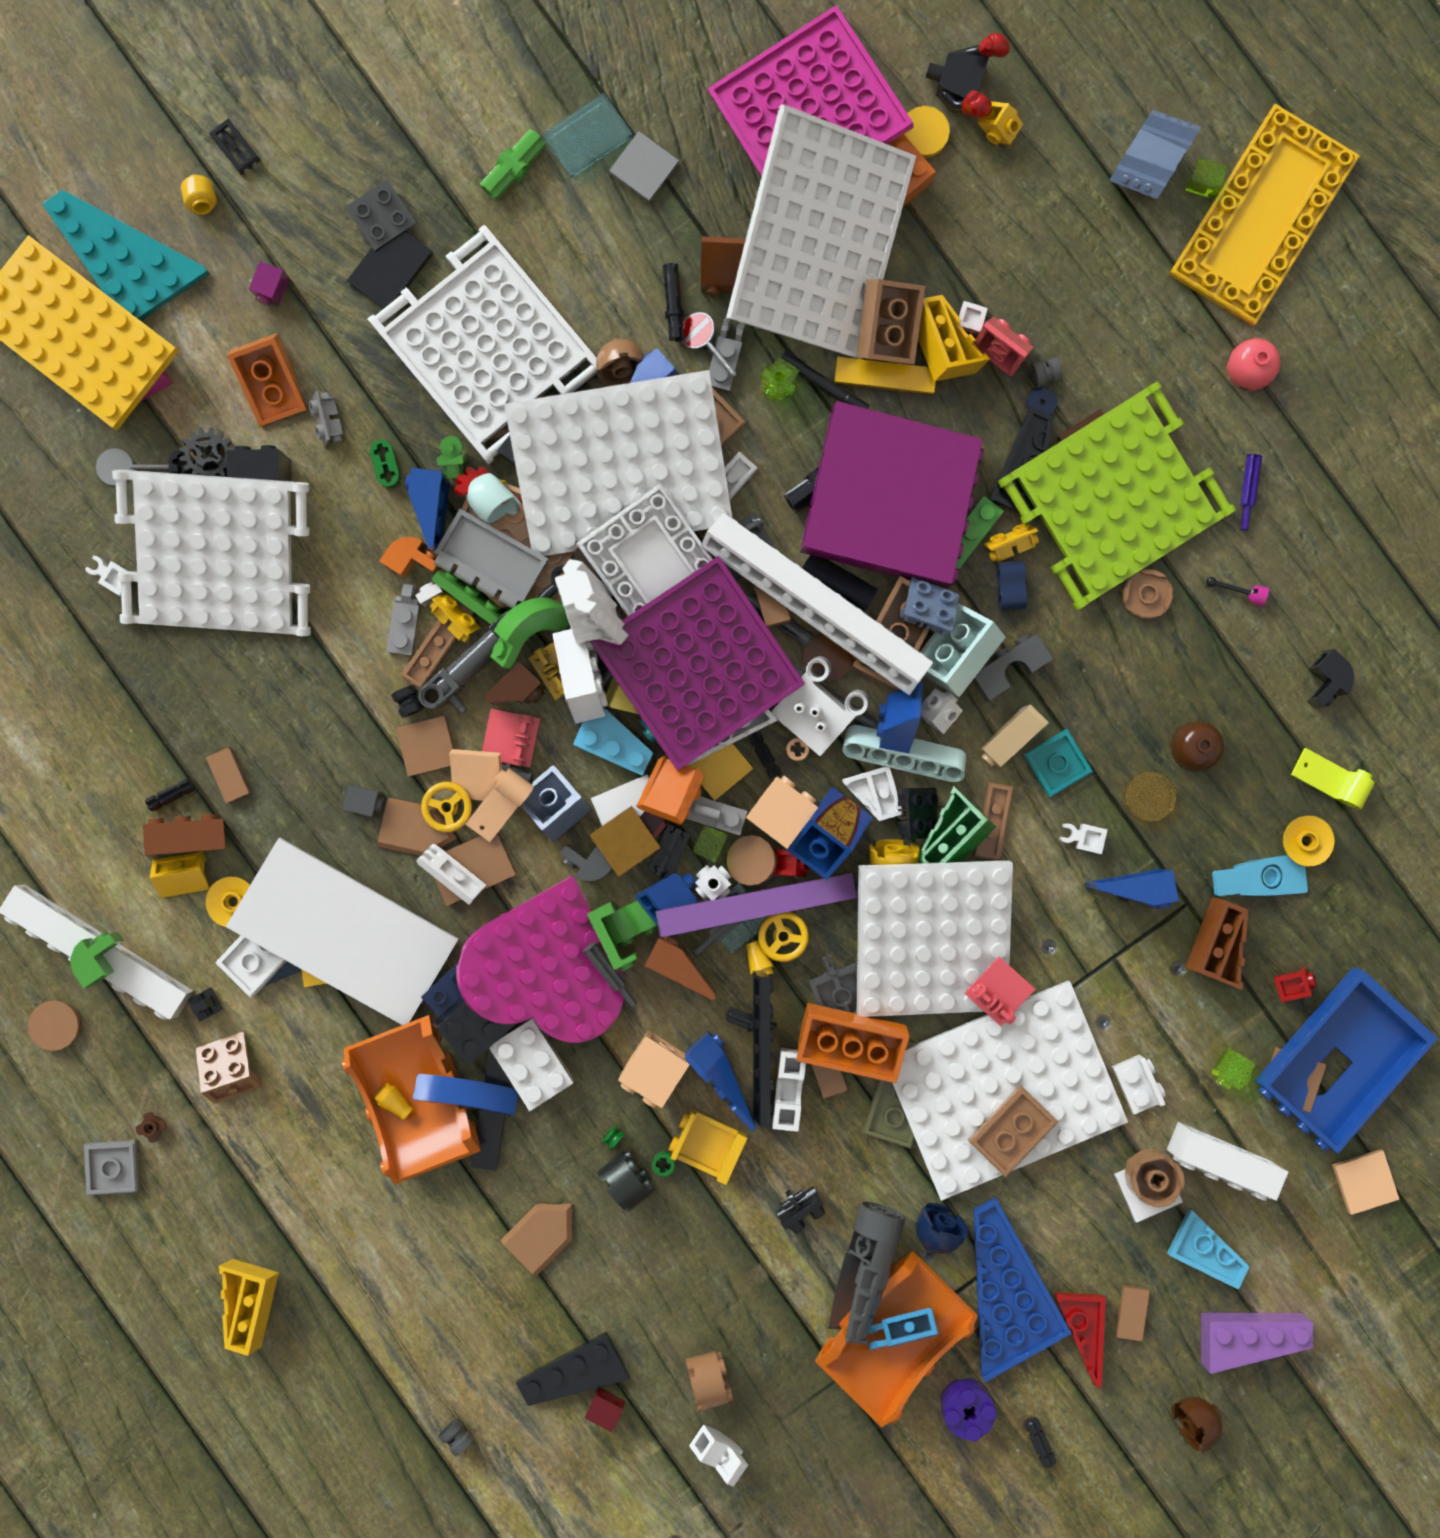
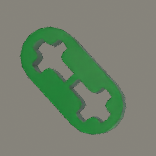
M377 440L370 448L376 478L383 487L388 489L395 488L401 481V473L395 451L387 441ZM382 446L389 450V452L385 453V462H383L380 455H376V453L380 452V447ZM385 467H388L389 471L395 474V476L391 477V482L383 479L386 476Z

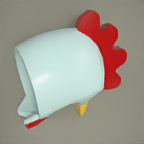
M467 467L464 475L457 476L456 483L458 485L455 487L454 492L459 496L466 497L474 513L486 523H494L507 513L511 515L518 513V505H522V500L513 495L504 486L507 481L499 480L493 474L488 473L484 467H479L477 471Z

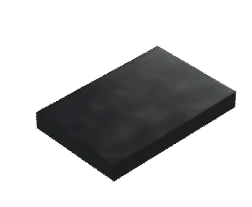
M404 231L376 251L371 248L347 279V282L384 309L402 295L400 292L408 288L433 255V252L408 232Z

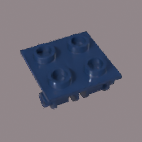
M459 962L421 996L438 1016L461 997L456 976Z

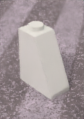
M648 775L591 798L602 826L630 806L634 808L639 817L646 812L638 809L636 805L649 780Z

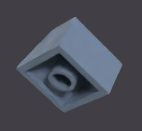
M554 765L531 783L534 788L521 805L552 842L557 840L592 810Z

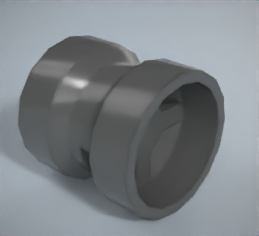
M1057 357L1048 359L1046 363L1035 362L1030 365L1031 378L1035 388L1044 387L1049 382L1055 384L1062 381V369Z
M458 1418L450 1422L438 1436L443 1443H447L450 1446V1451L455 1457L461 1454L474 1440L472 1434L465 1432L462 1428L463 1424Z

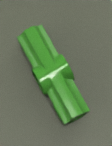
M530 129L512 149L507 148L502 152L496 162V167L480 183V187L492 200L497 201L514 182L517 183L526 176L530 169V164L547 147L541 136Z

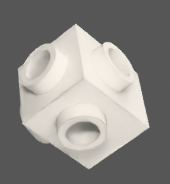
M935 688L922 703L921 717L927 724L944 734L963 710L956 704L958 699L948 691L942 693Z
M706 865L696 874L699 879L695 882L698 885L695 890L704 900L708 898L710 900L724 898L731 892L728 888L731 885L729 881L731 875L722 865L719 868L715 865L711 868ZM710 879L718 881L716 888L709 887L708 882Z

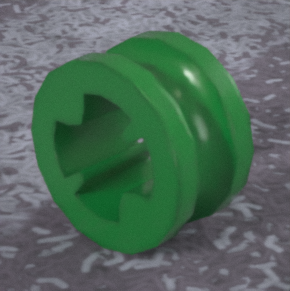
M614 1125L601 1141L602 1144L609 1146L608 1149L610 1151L625 1134L623 1130H617V1125Z
M664 1151L654 1156L652 1169L656 1175L666 1177L673 1172L675 1161L670 1159V1153ZM661 1158H666L667 1163L671 1164L669 1168L666 1166V1170H660V1165L656 1164L657 1161L661 1162Z

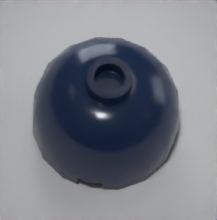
M928 1203L925 1208H922L916 1221V1234L927 1251L949 1254L962 1245L969 1230L967 1224L959 1215L955 1218L948 1214L951 1211L950 1208L938 1203Z

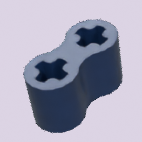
M1024 561L998 562L996 572L999 610L1026 609L1027 592Z

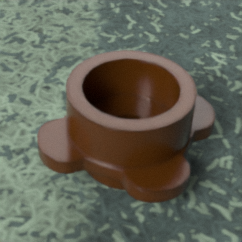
M152 1112L144 1114L142 1123L136 1126V1133L144 1135L150 1143L158 1141V1135L166 1129L167 1125L160 1117L154 1116Z

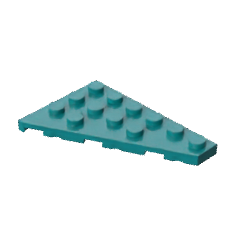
M64 190L59 191L42 203L102 292L140 321L210 274L204 266Z

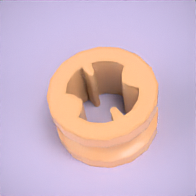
M799 738L792 739L786 747L788 757L794 761L803 760L809 752V746ZM796 742L800 743V747L805 749L804 754L800 753V757H796L795 752L790 751L791 745L794 747Z

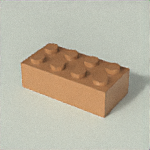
M899 576L875 621L919 651L930 628L928 630L925 629L926 623L922 627H918L919 621L913 624L908 621L905 622L904 618L900 617L903 607L905 608L910 581ZM855 658L850 669L894 692L898 690L896 685L858 658Z

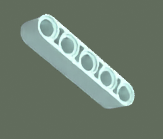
M852 725L846 729L843 753L849 758L949 782H959L964 778L966 754L960 749L914 738L908 754L879 748L880 737H876L877 729L860 725Z

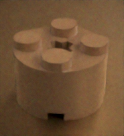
M1146 1149L1139 1151L1127 1160L1125 1170L1126 1183L1131 1192L1142 1202L1153 1207H1166L1177 1200V1196L1184 1187V1175L1180 1166L1162 1151ZM1157 1174V1176L1154 1177L1155 1181L1152 1182L1151 1179L1153 1178V1175Z
M712 1351L685 1359L698 1412L728 1404V1401L733 1400L727 1377H722L727 1375L721 1352Z

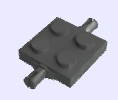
M827 955L830 965L826 956H824L822 960L827 972L819 977L808 980L817 1004L857 1014L856 962L845 967L836 968L832 955Z

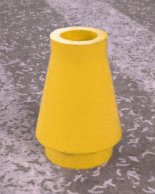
M759 941L745 945L750 975L753 974V971L763 970L768 975L773 974L772 967L774 965L762 951Z
M389 1083L385 1084L374 1097L378 1102V1106L395 1114L402 1120L413 1109L396 1086H391Z

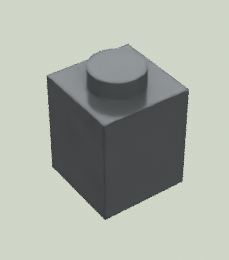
M348 785L342 810L377 817L378 812H382L385 798H382L383 792Z

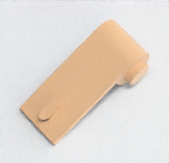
M510 768L506 772L502 769L493 780L496 785L465 824L489 842H491L517 807L522 805L534 788L533 785Z

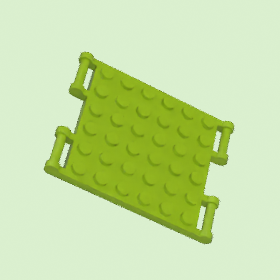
M1156 381L997 481L1001 488H1005L1022 517L1020 519L1022 523L1026 524L1039 515L1065 558L1050 568L1054 574L1057 573L1070 594L1076 611L1236 511L1233 503H1229L1213 477L1214 472L1212 468L1209 467L1193 476L1168 435L1182 426L1184 422L1181 417L1178 418L1160 389L1162 386L1159 381ZM1150 394L1153 396L1169 425L1165 427L1162 425L1148 402L1147 396ZM1016 478L1035 508L1030 511L1012 482ZM1201 481L1205 482L1221 510L1217 513L1198 483ZM1070 565L1085 589L1087 595L1084 597L1065 567Z

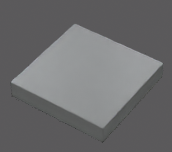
M638 131L609 170V174L650 203L679 165V160Z
M137 1140L84 1144L86 1196L135 1193L140 1191Z

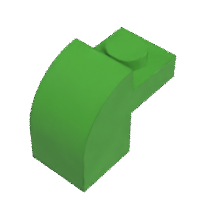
M106 931L97 936L94 941L92 938L83 939L73 949L71 968L83 989L96 985L114 972L103 954L124 941L119 932L109 934Z

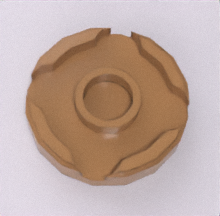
M1154 569L1140 570L1129 577L1123 585L1122 602L1125 609L1132 616L1139 619H1153L1161 616L1169 609L1173 600L1171 583L1159 571Z
M754 835L743 836L736 840L728 850L726 859L731 876L739 883L749 886L759 885L769 880L775 872L777 865V855H775L772 844L763 837Z
M46 1001L38 1005L30 1014L28 1021L29 1035L33 1042L41 1049L49 1051L62 1050L73 1044L78 1038L81 1018L76 1008L66 1001Z

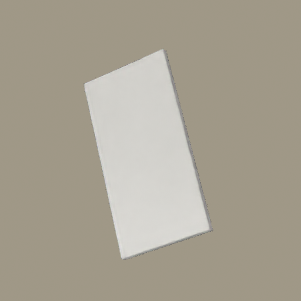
M658 484L576 543L627 616L713 560L708 551L701 546V541L661 484Z
M280 837L226 925L230 930L401 1025L410 1022L423 1000L421 996L429 990L459 939Z

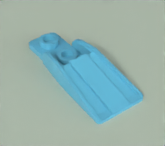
M1288 855L1251 860L1236 864L1232 869L1216 870L1212 873L1216 896L1233 894L1270 896L1307 893L1308 891L1305 866L1295 863Z

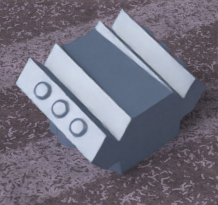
M1152 109L1109 181L1158 199L1201 127Z

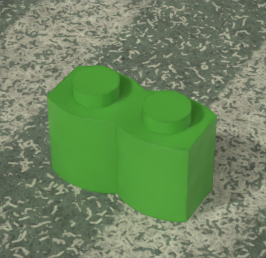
M634 901L603 918L614 944L621 943L622 947L636 941L634 936L642 932L647 936L659 930L658 926L638 901Z

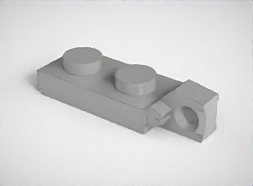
M403 584L401 597L396 596L386 652L410 656L414 654L420 614L419 601L414 599L416 590L414 585Z

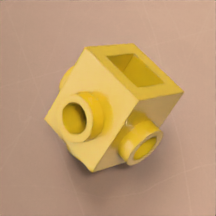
M991 102L992 112L986 118H981L978 124L984 130L986 138L991 143L1010 145L1023 126V122L1018 117L1016 109L1009 103Z

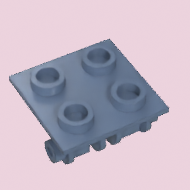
M912 577L905 608L903 607L900 617L904 618L905 622L908 621L913 624L919 621L918 627H922L926 623L925 629L928 630L930 628V630L941 635L944 633L949 634V632L952 633L959 594Z

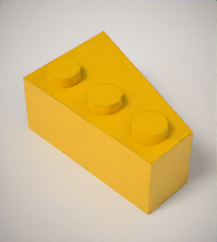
M943 295L924 298L918 341L934 382L976 374L990 360L986 353L982 355L976 347L973 335H968L960 325L961 319Z
M231 1259L219 1266V1273L222 1274L223 1282L221 1299H224L225 1314L222 1315L224 1347L227 1350L249 1356L262 1347L279 1272Z

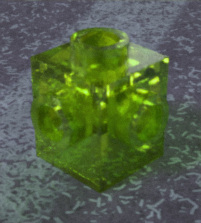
M778 356L772 367L767 365L760 376V379H762L761 388L764 390L763 393L772 400L777 398L781 402L785 396L790 398L798 385L795 381L799 376L800 370Z

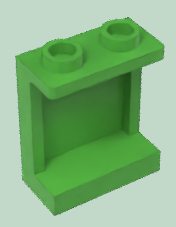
M610 901L592 910L587 915L613 969L620 968L621 971H624L635 965V960L638 959L639 955L637 951H634L626 956H622L618 946L614 944L603 920L604 917L617 910L613 901Z

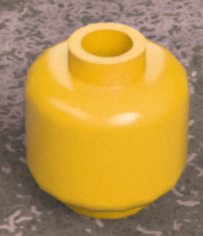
M191 175L181 183L182 198L185 207L189 211L198 215H204L216 206L217 198L213 183L209 178L202 175Z

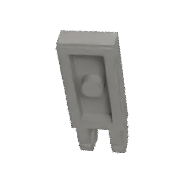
M724 318L715 348L736 371L742 348L741 340L745 324L740 322L737 326L735 340L728 339L726 336L731 323L730 319ZM713 354L709 369L712 388L730 393L734 377Z

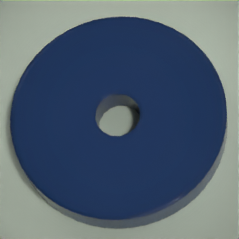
M1036 388L1027 398V409L1032 406L1051 415L1057 407L1056 395L1048 388ZM1043 400L1044 405H1040L1039 401Z

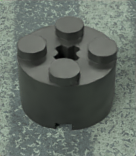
M629 1149L619 1153L597 1171L602 1183L605 1180L608 1181L607 1185L609 1188L607 1191L623 1210L627 1209V1212H630L656 1190L651 1182V1175L644 1167L639 1169L635 1163L637 1159Z

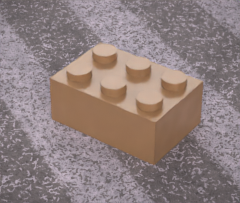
M881 279L866 280L857 358L915 364L925 286Z

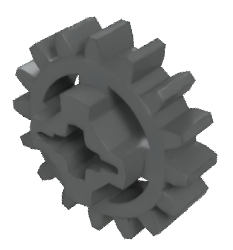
M202 427L199 428L198 435L192 431L189 432L191 439L183 438L182 440L186 447H179L180 454L185 455L179 458L181 464H186L184 471L186 473L193 471L192 475L226 477L224 472L227 471V450H235V447H229L232 443L231 439L223 440L224 434L222 431L215 435L212 427H210L208 433H204ZM221 446L225 451V459L218 454ZM191 452L197 456L195 465L190 459ZM212 452V458L208 456L204 459L203 453L209 454ZM210 468H216L215 470L206 471Z

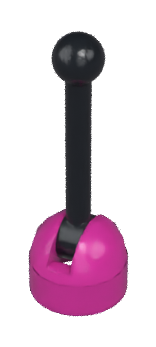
M1209 577L1206 580V584L1209 587L1218 586L1246 594L1252 604L1260 607L1264 606L1269 594V588L1257 585L1247 590L1216 581L1214 577Z

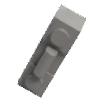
M699 797L698 800L692 802L687 819L740 835L747 811Z

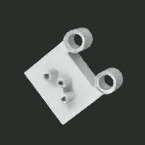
M821 656L815 657L808 663L806 672L801 677L805 685L781 700L771 712L775 718L819 756L825 752L856 716L866 711L870 701L866 692L857 689L847 696L845 705H843L818 682L826 679L831 672L829 660ZM814 663L823 664L825 667L823 675H817L813 672L812 666ZM855 696L862 698L864 706L859 709L854 708L850 702L851 698Z

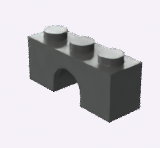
M1027 633L1015 641L1017 646L1009 651L1006 647L994 655L996 660L989 665L985 663L972 682L985 702L992 700L1011 687L1005 677V669L1009 663L1021 665L1027 675L1053 660V657L1037 634L1030 637Z

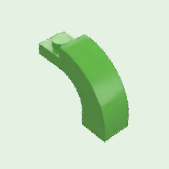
M538 597L516 605L504 615L494 629V632L500 637L490 657L502 667L511 670L523 644L534 633L541 630L565 631L569 621L563 603L551 598Z

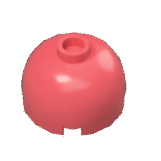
M1253 338L1242 342L1233 349L1227 362L1229 378L1236 386L1248 389V391L1263 389L1275 379L1280 371L1281 358L1279 351L1274 344L1266 339Z

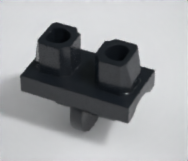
M814 1186L805 1192L800 1190L796 1194H793L790 1189L787 1190L785 1193L788 1199L781 1204L782 1208L776 1211L784 1229L787 1230L789 1228L795 1234L802 1231L806 1226L802 1218L810 1214L813 1219H819L825 1214L822 1206L823 1202Z

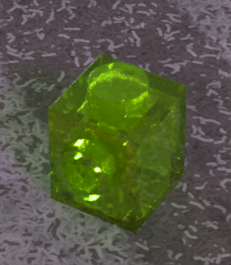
M1226 1047L1211 1073L1218 1077L1216 1082L1228 1090L1232 1086L1241 1090L1242 1087H1245L1250 1082L1251 1072L1256 1064Z

